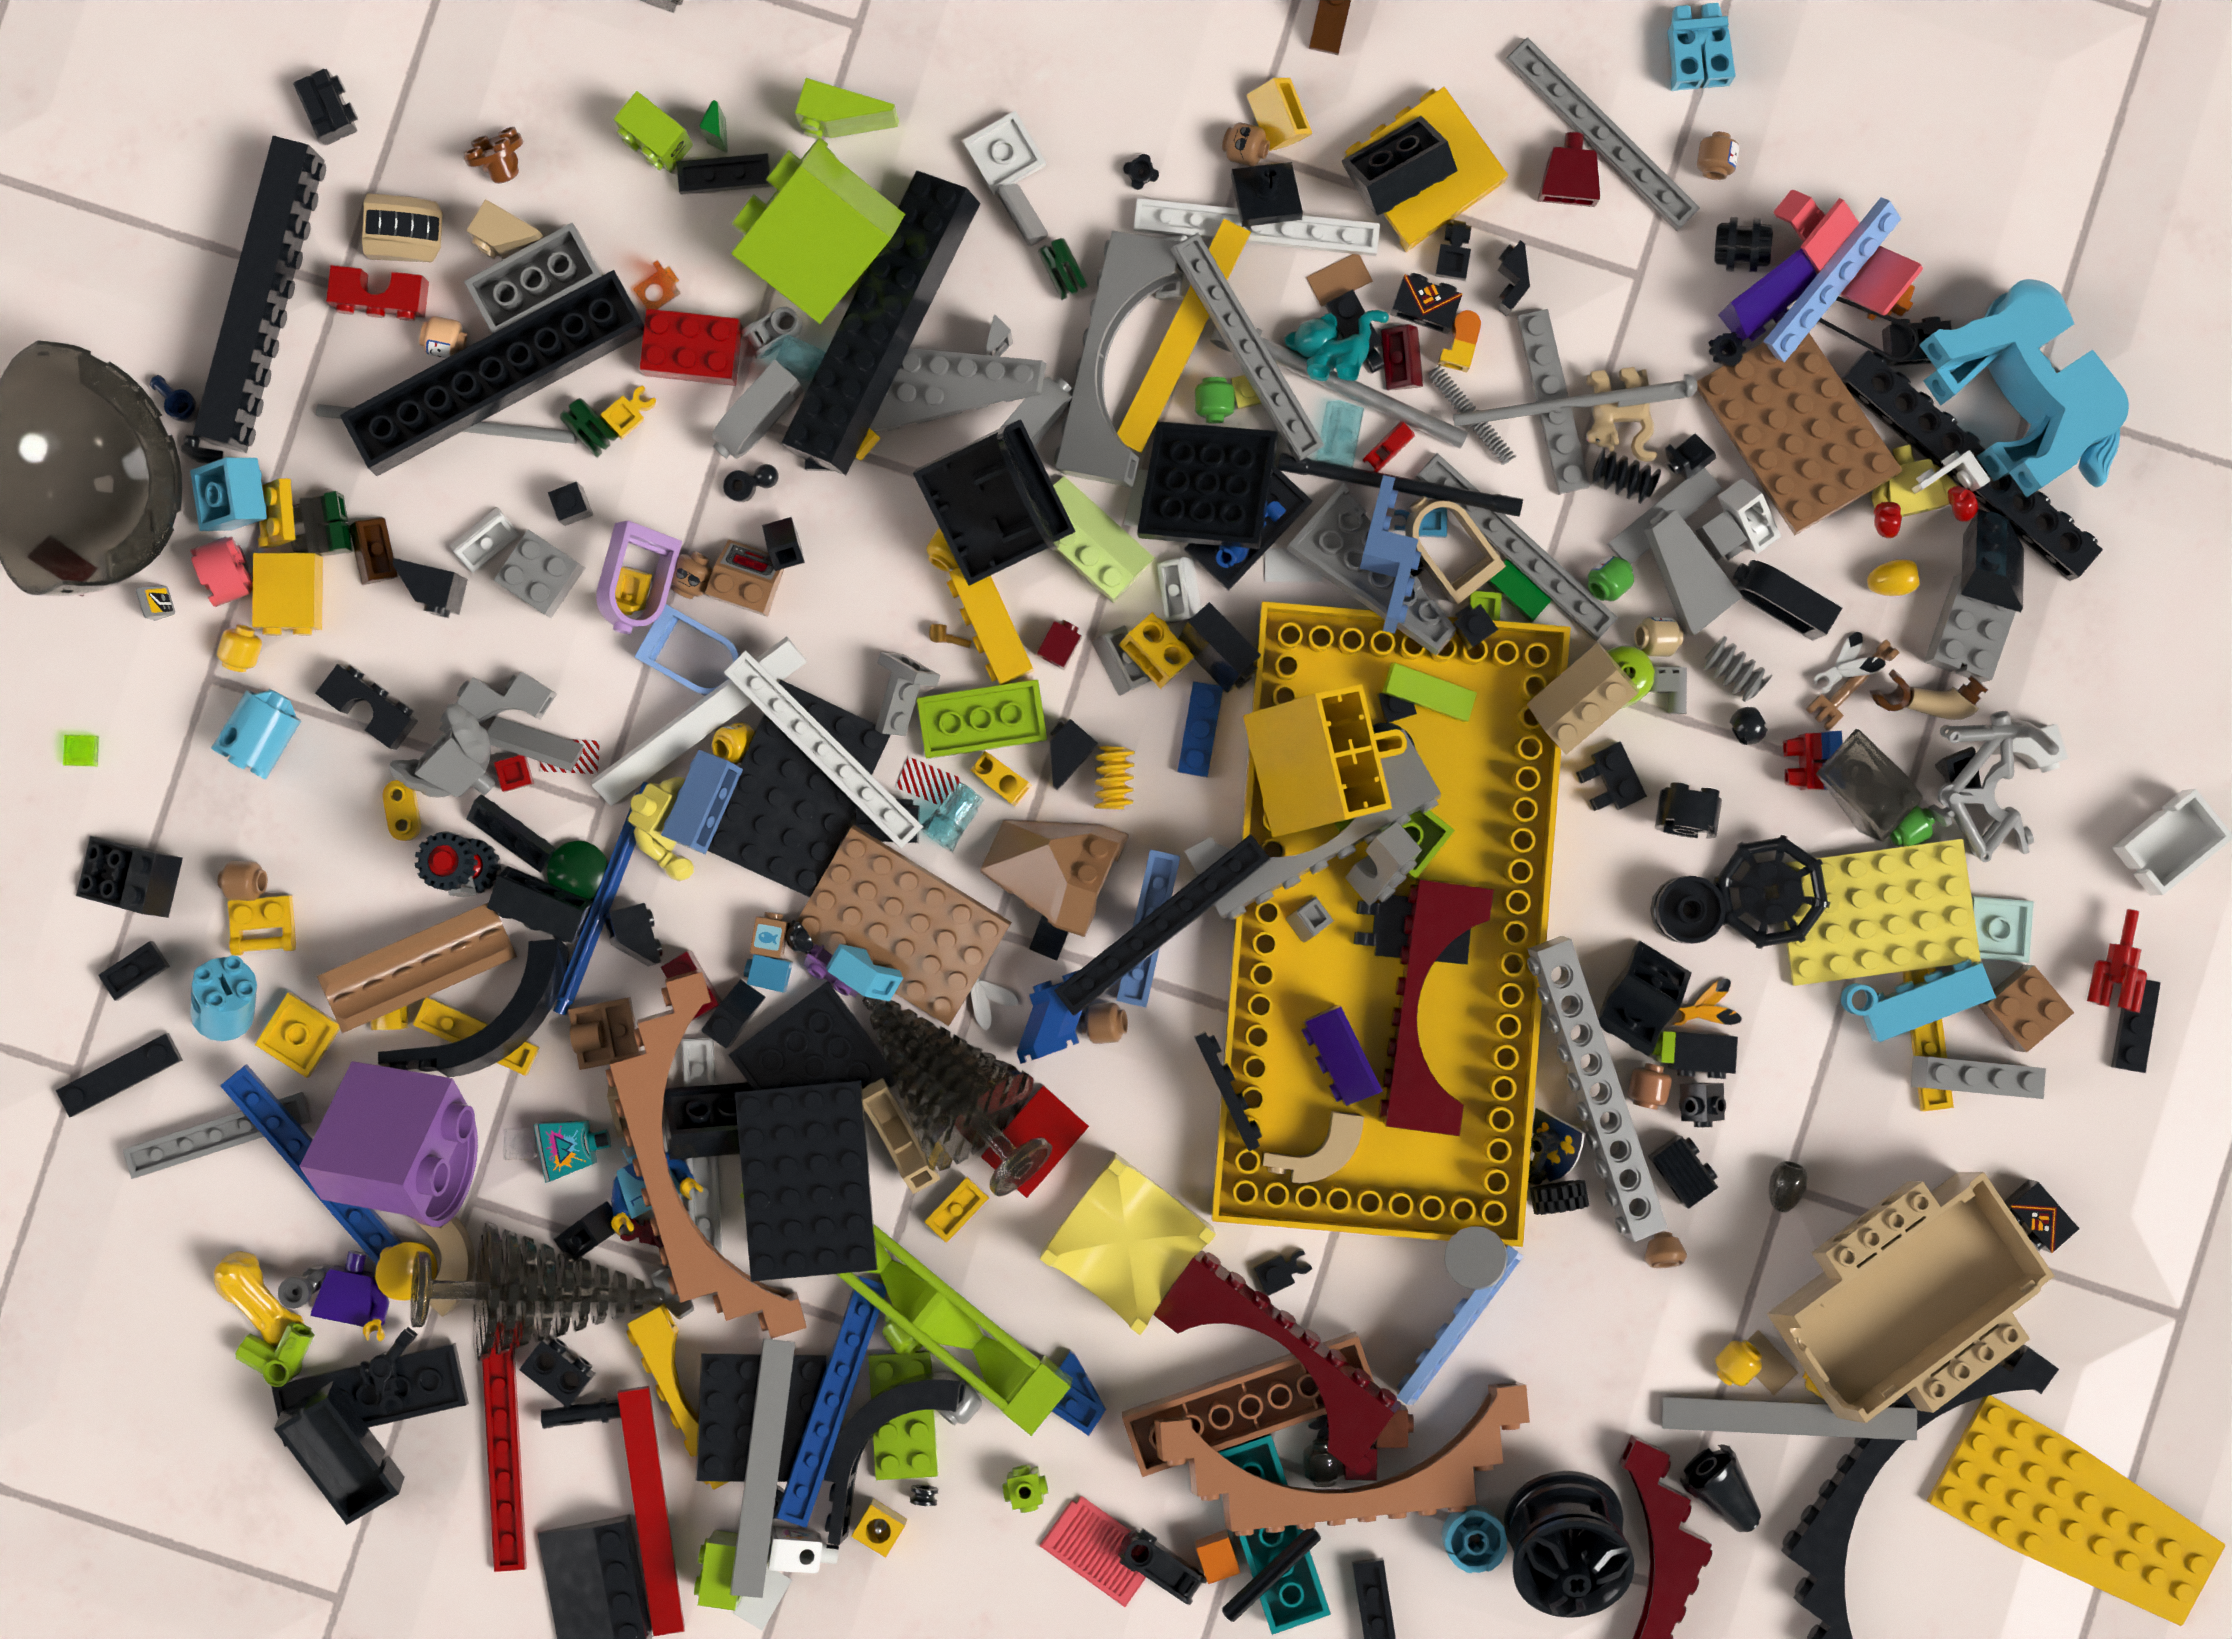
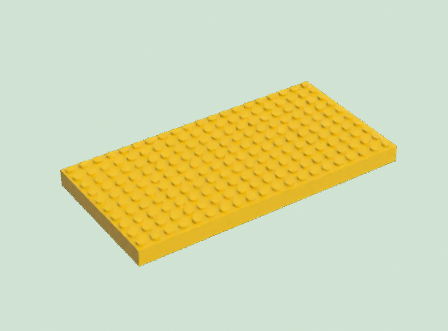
M1261 602L1257 651L1261 654V657L1255 664L1258 669L1254 675L1252 712L1311 694L1362 684L1372 725L1386 723L1377 694L1383 691L1391 663L1403 665L1477 692L1468 722H1462L1414 704L1417 712L1416 715L1391 723L1400 726L1411 736L1417 753L1441 793V798L1436 800L1438 805L1430 811L1455 830L1417 878L1488 887L1494 889L1490 921L1471 928L1468 965L1434 962L1424 981L1418 1003V1036L1425 1061L1442 1088L1464 1105L1460 1136L1386 1127L1383 1124V1118H1379L1380 1100H1386L1387 1087H1383L1385 1068L1390 1069L1391 1057L1387 1056V1046L1389 1038H1394L1396 1026H1391L1392 1011L1394 1007L1398 1008L1400 995L1395 994L1398 976L1403 977L1404 965L1400 964V958L1374 956L1375 946L1354 944L1355 932L1373 934L1374 915L1356 914L1357 901L1364 900L1345 879L1353 866L1368 856L1365 850L1369 845L1365 843V840L1354 846L1356 849L1354 853L1343 859H1339L1338 855L1327 861L1329 866L1313 875L1309 871L1301 875V882L1287 890L1283 886L1272 892L1274 897L1260 905H1257L1256 901L1245 907L1246 912L1235 918L1223 1065L1228 1063L1235 1078L1234 1081L1230 1082L1235 1094L1240 1091L1242 1092L1249 1109L1244 1110V1113L1249 1122L1255 1120L1262 1137L1257 1139L1260 1147L1248 1151L1221 1095L1211 1220L1213 1222L1450 1241L1451 1237L1461 1229L1477 1226L1485 1227L1496 1233L1505 1246L1523 1247L1542 1002L1537 993V988L1540 985L1537 976L1531 973L1527 959L1530 958L1528 948L1547 941L1561 749L1544 731L1527 703L1568 668L1571 627L1492 620L1499 630L1469 651L1455 632V635L1436 656L1397 628L1395 634L1383 631L1385 619L1372 610ZM1448 617L1452 624L1458 620L1457 617ZM1250 749L1248 750L1241 841L1251 834L1269 857H1285L1311 851L1326 844L1341 833L1335 824L1332 823L1272 838L1268 818L1263 807V797L1253 756ZM1406 876V879L1394 888L1396 891L1393 895L1408 897L1410 885H1415L1416 879L1411 880ZM1316 896L1334 921L1308 941L1302 942L1287 922L1286 917ZM1334 1005L1342 1007L1382 1089V1092L1348 1106L1344 1105L1342 1100L1336 1102L1329 1088L1333 1081L1328 1072L1322 1073L1315 1059L1320 1054L1315 1044L1308 1045L1301 1031L1306 1028L1304 1020ZM1331 1111L1364 1116L1361 1138L1354 1154L1342 1168L1324 1179L1309 1183H1294L1290 1180V1169H1286V1174L1271 1173L1267 1171L1268 1166H1263L1261 1163L1263 1151L1289 1155H1306L1315 1151L1321 1146L1327 1136Z

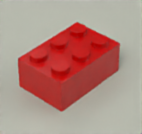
M646 309L640 371L647 377L736 386L743 325L738 318Z

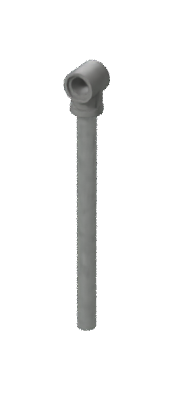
M1215 327L1210 341L1217 347L1231 352L1217 327ZM1257 328L1256 330L1261 337L1263 330ZM1261 337L1276 364L1396 420L1402 421L1459 449L1462 448L1468 432L1356 380H1342L1334 370L1326 381L1313 380L1307 373L1308 358Z

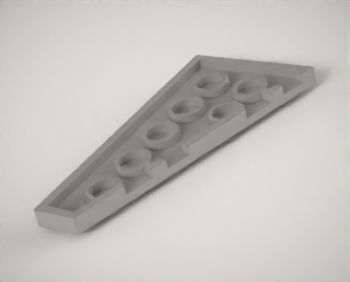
M909 348L870 429L874 432L892 431L900 429V426L912 423L920 424L961 414L965 410L974 408L978 410L1002 401L1010 402L1039 395L1042 393L1047 363L1042 360Z
M1343 483L1289 543L1287 551L1380 617L1386 619L1396 577L1360 569L1371 521L1365 515V509L1360 503L1357 504L1349 494L1350 490ZM1410 573L1409 577L1414 578L1415 581L1411 597L1404 596L1403 604L1409 606L1404 624L1398 622L1397 629L1437 656L1455 635L1456 628L1435 600H1431L1422 589V584L1416 576L1413 577Z

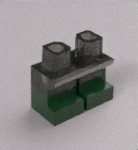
M333 491L324 493L323 496L300 498V504L293 505L294 525L304 523L305 534L295 535V540L291 541L293 552L315 553L319 556L353 552L349 525L345 524L348 522L344 495Z

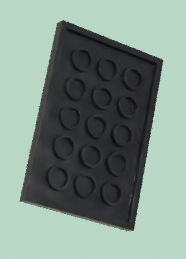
M780 679L779 684L872 775L890 738V734H881L875 730L876 724ZM763 713L748 749L740 762L739 767L743 771L707 851L807 897H811L834 858L857 805Z
M850 1081L735 1092L751 1282L877 1270L862 1082Z

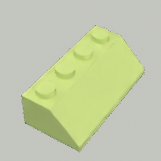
M1063 476L1053 486L1076 532L1060 539L1059 547L1054 550L1114 603L1155 557Z

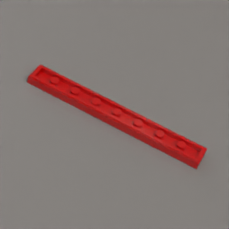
M513 1320L482 1321L480 1323L494 1572L525 1570L527 1568Z
M643 1386L618 1390L617 1394L653 1637L684 1632L685 1624L650 1387Z

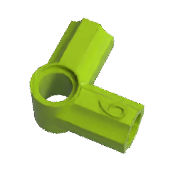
M291 1322L288 1324L276 1348L250 1333L239 1345L235 1353L236 1359L263 1374L265 1381L269 1385L281 1387L301 1372L302 1361L315 1334L311 1331L312 1328L305 1324ZM280 1365L284 1367L286 1373L281 1370Z

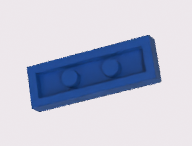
M1193 681L1177 773L1208 777L1223 692L1221 686Z

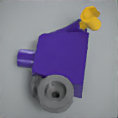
M348 1251L345 1267L328 1264L312 1266L302 1274L303 1277L294 1276L287 1278L278 1288L280 1302L285 1307L292 1309L299 1308L308 1303L311 1295L320 1289L310 1316L361 1326L367 1341H369V1335L373 1331H378V1341H382L385 1337L381 1326L385 1324L390 1302L388 1297L377 1286L375 1273L363 1271L366 1253Z

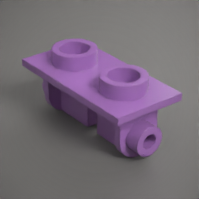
M815 944L811 950V955L807 954L803 965L807 968L808 973L817 979L824 978L833 984L834 989L842 995H851L856 998L857 991L827 971L826 967L833 955L824 950V945L820 947Z

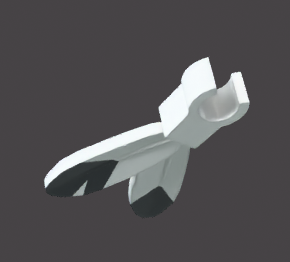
M1855 632L1848 637L1838 656L1836 665L1825 673L1817 674L1814 678L1813 684H1817L1820 679L1828 681L1829 685L1822 687V694L1828 693L1832 686L1840 681L1842 677L1870 675L1879 672L1885 667L1886 662L1881 658L1868 657L1856 659L1863 644L1862 633Z

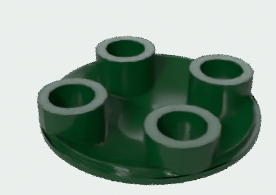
M567 842L554 851L548 862V881L552 885L586 899H594L607 868L608 860L598 847L589 842Z

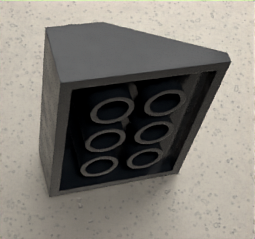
M630 1514L537 1533L557 1639H652V1629Z

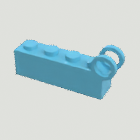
M1967 959L1954 964V970L1944 974L1942 970H1937L1924 975L1925 981L1914 985L1913 981L1902 983L1894 987L1896 992L1886 996L1883 992L1876 993L1870 986L1857 983L1850 984L1842 991L1840 1000L1847 1012L1863 1016L1872 1041L1881 1042L1992 1000L1996 996L1983 963H1972L1971 959ZM1858 990H1863L1867 996L1866 1004L1861 1009H1855L1852 1004V996Z

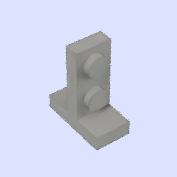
M880 652L877 663L890 670L891 675L875 730L881 734L906 736L920 685L937 687L940 674L904 654Z

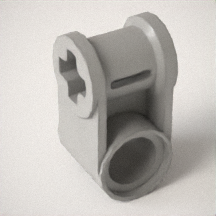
M780 307L762 319L746 326L741 331V334L750 341L756 351L754 354L756 359H762L775 352L780 346L796 338L802 330V321L793 309ZM786 316L793 317L794 323L790 329H780L781 319ZM758 334H759L760 337L762 338V340H763V342H764L763 344H762V342L760 341V339H759V337H758Z

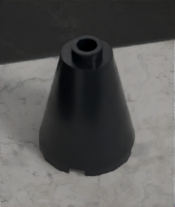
M1724 1444L1718 1445L1720 1450L1714 1452L1710 1448L1703 1450L1685 1466L1683 1470L1686 1474L1685 1479L1680 1478L1682 1486L1689 1494L1737 1532L1753 1531L1759 1525L1761 1512L1736 1453L1730 1446Z

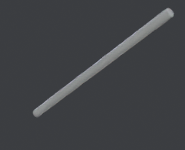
M318 404L316 415L319 417L341 419L340 415L352 408ZM479 422L462 431L571 444L576 443V435L572 431Z

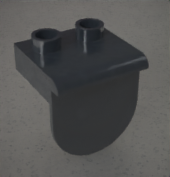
M1021 419L915 469L913 472L968 586L1047 548L1054 550L1059 547L1060 539L1076 532Z

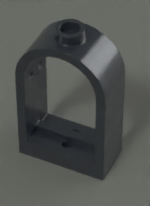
M1750 560L1748 565L1741 563L1732 577L1737 581L1735 588L1744 600L1812 641L1828 634L1843 609L1777 568L1757 560Z

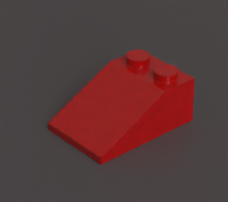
M1043 1085L982 1153L981 1158L1022 1195L1028 1198L1088 1129L1089 1125Z

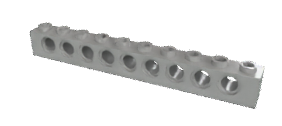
M1559 936L1528 948L1530 958L1527 959V963L1531 973L1537 976L1540 985L1537 988V993L1542 1004L1547 1006L1550 1015L1547 1017V1023L1551 1032L1557 1036L1559 1042L1557 1053L1561 1061L1566 1063L1569 1072L1566 1075L1568 1085L1573 1092H1576L1579 1101L1576 1104V1109L1581 1120L1586 1122L1588 1128L1586 1139L1591 1149H1595L1598 1158L1595 1161L1596 1169L1600 1177L1605 1179L1608 1188L1605 1190L1607 1201L1611 1207L1615 1208L1617 1218L1614 1219L1616 1228L1621 1236L1624 1235V1237L1633 1242L1666 1230L1668 1227L1572 939ZM1559 966L1561 976L1557 981L1553 982L1551 973L1554 968ZM1569 996L1571 1004L1568 1009L1563 1011L1561 1002L1564 997ZM1579 1025L1580 1035L1572 1040L1571 1030L1574 1026ZM1589 1054L1590 1063L1582 1069L1581 1059L1584 1055ZM1599 1083V1093L1595 1097H1591V1087ZM1605 1112H1608L1609 1121L1601 1126L1600 1118ZM1618 1141L1619 1148L1616 1153L1611 1155L1610 1146L1613 1142ZM1624 1170H1628L1627 1180L1620 1183V1174ZM1637 1198V1208L1630 1212L1629 1204L1633 1199Z

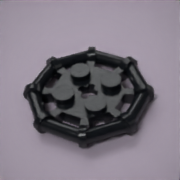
M1785 835L1749 843L1740 842L1737 844V850L1720 874L1714 876L1713 882L1716 883L1717 888L1723 895L1726 906L1723 925L1726 924L1754 943L1758 949L1796 941L1804 942L1806 935L1826 908L1830 907L1822 872V860L1814 858L1788 840ZM1776 851L1775 860L1757 863L1753 855ZM1785 853L1805 867L1800 871H1796L1784 863ZM1746 860L1751 867L1741 881L1731 879L1743 861ZM1808 874L1811 877L1814 897L1805 896L1802 877ZM1773 884L1778 885L1777 892L1780 894V897L1778 899L1772 897L1770 900H1767L1765 898L1766 892L1763 890L1765 885L1769 887ZM1729 887L1739 888L1742 907L1733 910ZM1803 903L1812 905L1798 924L1793 916ZM1745 912L1761 922L1759 930H1755L1738 917L1742 916ZM1787 921L1790 930L1768 933V924Z

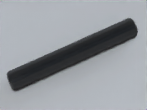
M1315 1528L1305 1529L1223 1606L1222 1613L1229 1621L1235 1622L1321 1540L1318 1531Z

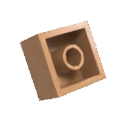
M2023 964L1993 989L1996 998L1978 1004L1979 1008L2015 1051L2020 1052L2030 1051L2074 1014L2073 1010L2035 965Z

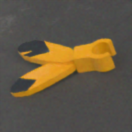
M1729 979L1716 981L1696 1000L1694 1005L1680 1007L1678 1011L1681 1012L1682 1019L1679 1022H1673L1672 1025L1681 1026L1688 1020L1695 1018L1723 1025L1740 1023L1742 1017L1736 1011L1714 1006L1728 993L1731 981Z

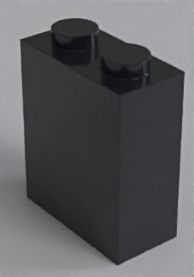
M1210 602L1186 623L1178 640L1187 645L1190 652L1195 656L1196 662L1227 693L1234 687L1238 690L1243 688L1258 669L1255 664L1261 657V654Z

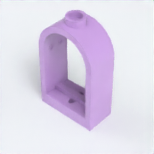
M631 521L615 523L596 593L598 608L603 617L614 625V631L630 635L633 627L649 625L662 614L681 549V540ZM628 543L660 555L646 608L642 615L635 620L628 618L620 611L615 599L616 585Z

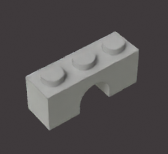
M1397 821L1374 838L1365 850L1368 856L1356 863L1345 879L1368 906L1378 899L1384 902L1395 893L1396 890L1394 888L1406 879L1405 874L1417 865L1415 859L1422 849Z

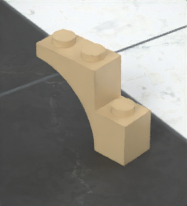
M882 1078L862 1089L864 1110L880 1134L902 1179L912 1193L915 1194L940 1180L928 1151L917 1137L905 1109Z

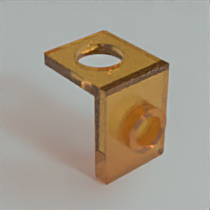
M656 260L652 264L657 269V272L637 285L633 290L647 309L658 310L681 293L675 285L679 282V279L670 266L664 269L659 261ZM657 284L662 287L663 296L660 300L650 301L647 299L646 289L650 285Z

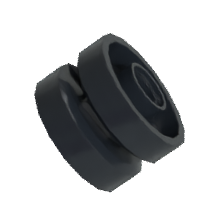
M1683 876L1672 878L1658 888L1652 898L1650 912L1652 922L1661 935L1673 942L1695 944L1705 942L1717 934L1724 923L1726 906L1724 897L1715 884L1706 878ZM1685 904L1691 907V913L1688 916H1685L1683 913V906Z

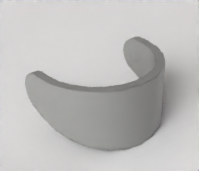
M666 1265L651 1274V1280L668 1310L677 1319H682L694 1311V1305L692 1300L681 1303L678 1294L672 1295L667 1278L672 1276L670 1267Z

